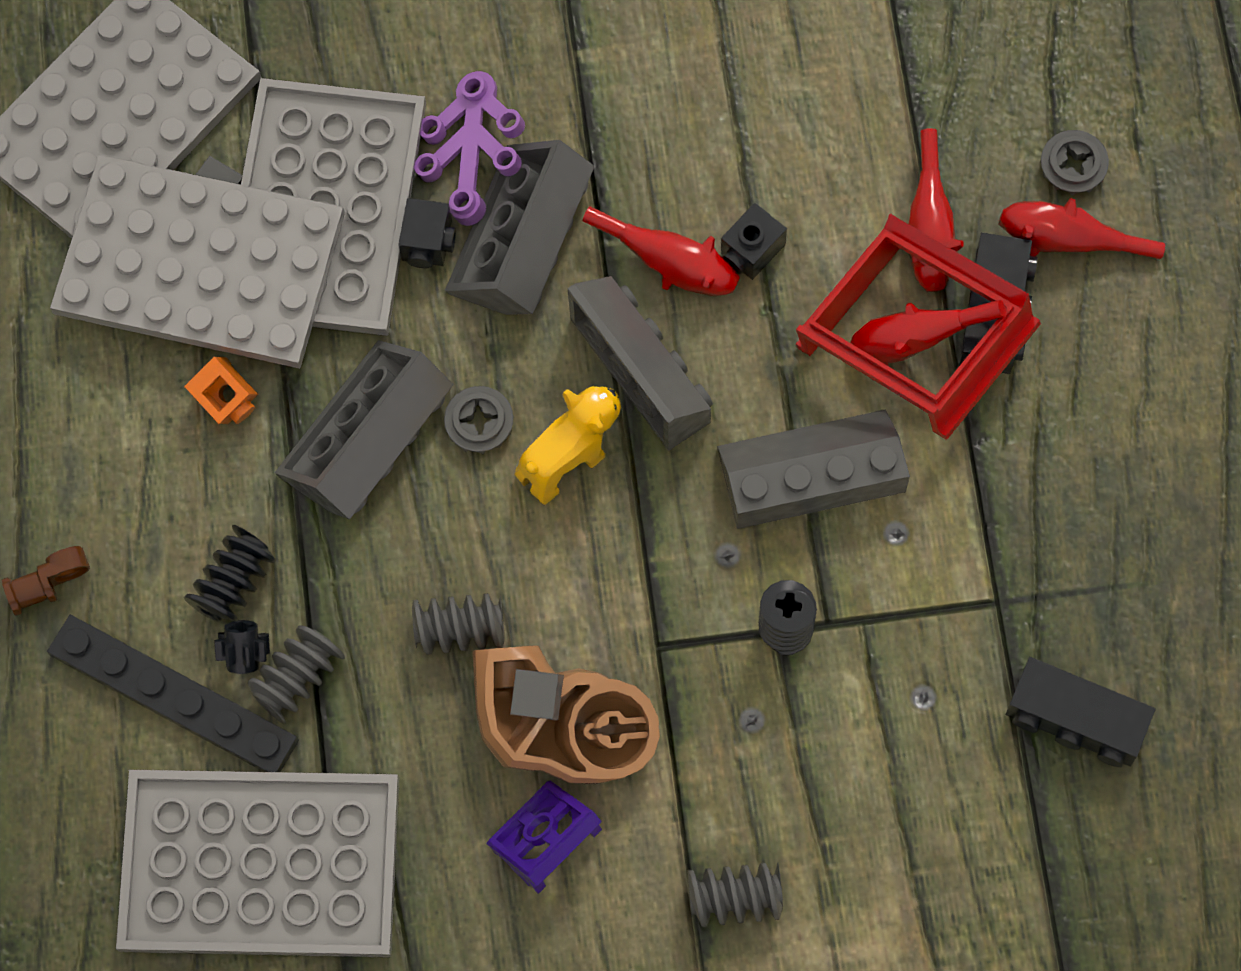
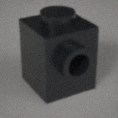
M407 198L398 243L402 261H407L409 265L423 269L431 268L432 265L444 267L446 252L453 253L456 241V228L451 227L452 217L448 203Z
M754 203L721 238L722 258L737 274L743 272L753 280L786 245L787 228L758 204Z

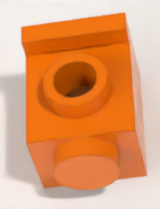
M213 357L184 387L218 424H229L232 420L239 424L254 411L255 406L251 401L258 393L234 369L227 357ZM227 386H230L235 391V396L230 402L226 401L223 396V391Z

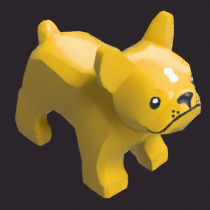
M592 386L578 395L566 389L562 396L568 407V412L556 419L522 454L514 475L523 486L531 482V494L543 505H546L559 494L560 490L557 484L564 474L583 462L590 468H593L605 458L606 453L601 448L603 433L611 428L621 409L619 397L612 388Z

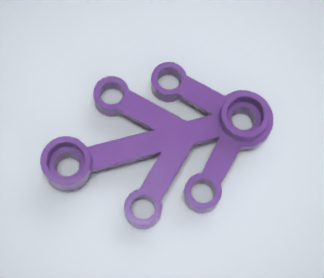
M482 71L469 73L461 79L456 89L457 98L439 116L431 115L423 118L420 135L428 144L434 145L440 143L446 136V130L465 114L464 126L434 154L425 153L420 155L416 159L414 167L415 172L423 181L433 182L441 176L443 169L461 152L458 189L452 193L449 206L452 216L458 223L465 226L478 223L486 212V204L476 192L480 148L493 160L494 166L504 176L516 174L522 164L521 158L513 148L502 146L482 126L483 112L485 111L496 120L497 127L507 138L518 137L525 128V122L520 114L514 109H507L496 99V82L491 75ZM480 87L477 92L472 93L476 88ZM510 120H516L513 126L505 128ZM437 126L434 133L427 134L431 127ZM513 157L508 165L502 166L506 158ZM434 163L431 170L423 172L428 164ZM469 200L465 206L460 207L464 201Z

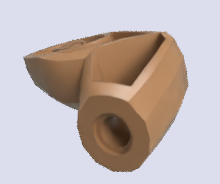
M539 646L473 651L475 706L481 738L503 767L526 771H542L567 783L599 784L622 779L643 769L654 756L660 737L658 715L650 699L636 686L620 680L610 679L598 672L580 668L555 673ZM516 669L564 675L558 720L510 714Z

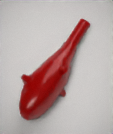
M933 128L923 129L920 131L922 171L917 192L911 205L909 225L957 252L964 247V242L955 239L953 212L940 179L937 130ZM909 254L916 280L925 291L938 292L943 290L950 277Z
M1070 198L1064 206L1043 201L1017 202L1003 209L998 223L1012 237L1032 240L1031 256H1037L1039 252L1124 251L1162 259L1165 251V243L1126 235L1115 228L1101 223L1084 209L1076 208V199Z
M591 206L587 208L584 214L583 222L620 239L647 267L658 272L662 276V289L668 290L672 285H675L690 292L715 297L732 294L739 282L740 276L714 248L715 238L709 236L701 244L674 232L651 230L629 223L626 224Z
M1002 300L963 310L918 309L912 303H907L903 312L871 319L852 336L850 343L889 366V363L904 361L935 346L967 326L1005 317L1006 307Z

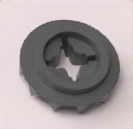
M1067 130L1056 134L1046 143L1042 151L1040 163L1043 169V177L1053 184L1055 191L1062 189L1068 191L1073 196L1078 192L1087 191L1090 193L1094 187L1103 182L1108 170L1109 158L1104 145L1095 136L1080 130ZM1067 153L1074 160L1086 159L1080 168L1081 175L1073 167L1062 169L1068 160Z
M474 386L460 391L451 399L445 411L444 423L451 442L460 446L465 452L474 451L484 454L495 447L500 448L508 435H511L514 417L511 405L504 395L493 388ZM477 405L480 406V411L483 412L484 418H491V421L484 424L482 435H479L478 431H476L474 424H467V421L474 419Z

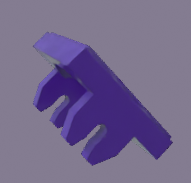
M549 780L486 844L528 886H531L539 894L546 887L543 880L589 834L595 837L602 830L599 825L602 821L591 809ZM568 813L572 818V823L560 835L557 833L558 822ZM550 821L548 828L542 834L532 837V833L538 825ZM545 843L549 845L538 858L522 859L534 846H540Z

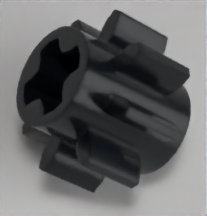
M237 620L229 622L224 626V632H219L218 639L214 640L215 660H226L227 670L231 673L247 674L255 672L260 668V662H266V655L270 654L269 633L258 634V625L253 621Z

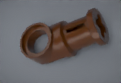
M73 546L61 549L49 555L45 560L46 563L37 566V571L14 580L8 577L1 579L5 595L14 615H20L24 608L45 600L51 603L57 601L54 586L87 573L90 570V566L83 547Z

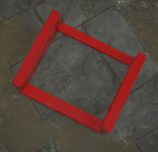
M889 214L884 229L804 325L797 327L796 331L799 341L796 343V347L811 356L819 346L928 413L932 431L947 440L1041 323L1038 318L1033 316L1027 292L896 216ZM899 249L904 250L991 302L1002 300L1006 307V316L996 320L936 395L831 332Z

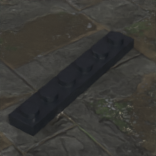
M71 614L47 650L51 657L263 772H281L299 741L298 737Z

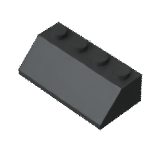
M561 140L507 145V147L513 148L521 158V168L512 176H504L496 170L484 198L486 212L483 218L472 226L445 292L451 296L505 315L533 314L541 301L542 290L550 271L557 263L558 252L566 233L572 227L573 216L581 197L587 191L588 181L594 169L593 164ZM513 157L506 158L502 166L508 165Z
M612 276L575 283L567 288L571 321L668 451L711 423L710 407L713 405L709 394L702 385L697 384L694 386L685 375L688 369L684 361L676 351L673 350L670 353L661 343L663 336L658 326L651 318L643 319L636 309L638 302L626 285L619 287Z
M378 340L274 473L328 512L350 520L353 514L364 507L368 495L377 483L391 472L394 461L404 448L417 438L421 426L431 413L442 406L445 401V395L454 384L422 352Z
M886 409L717 446L737 529L905 493L910 478L899 434Z

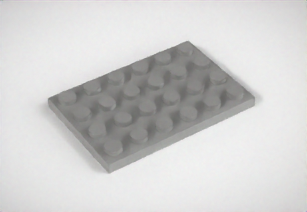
M114 0L0 116V180L72 238L99 154L174 170L259 82L261 78L260 71L170 0Z
M260 78L241 185L342 206L345 212L312 327L388 336L401 260L398 243L407 198H411L415 175L414 167L418 157L421 139L420 132L426 108L425 96Z
M99 154L50 309L54 315L300 369L345 215L344 208L342 206Z
M129 770L116 950L119 952L391 957L399 797L398 774Z

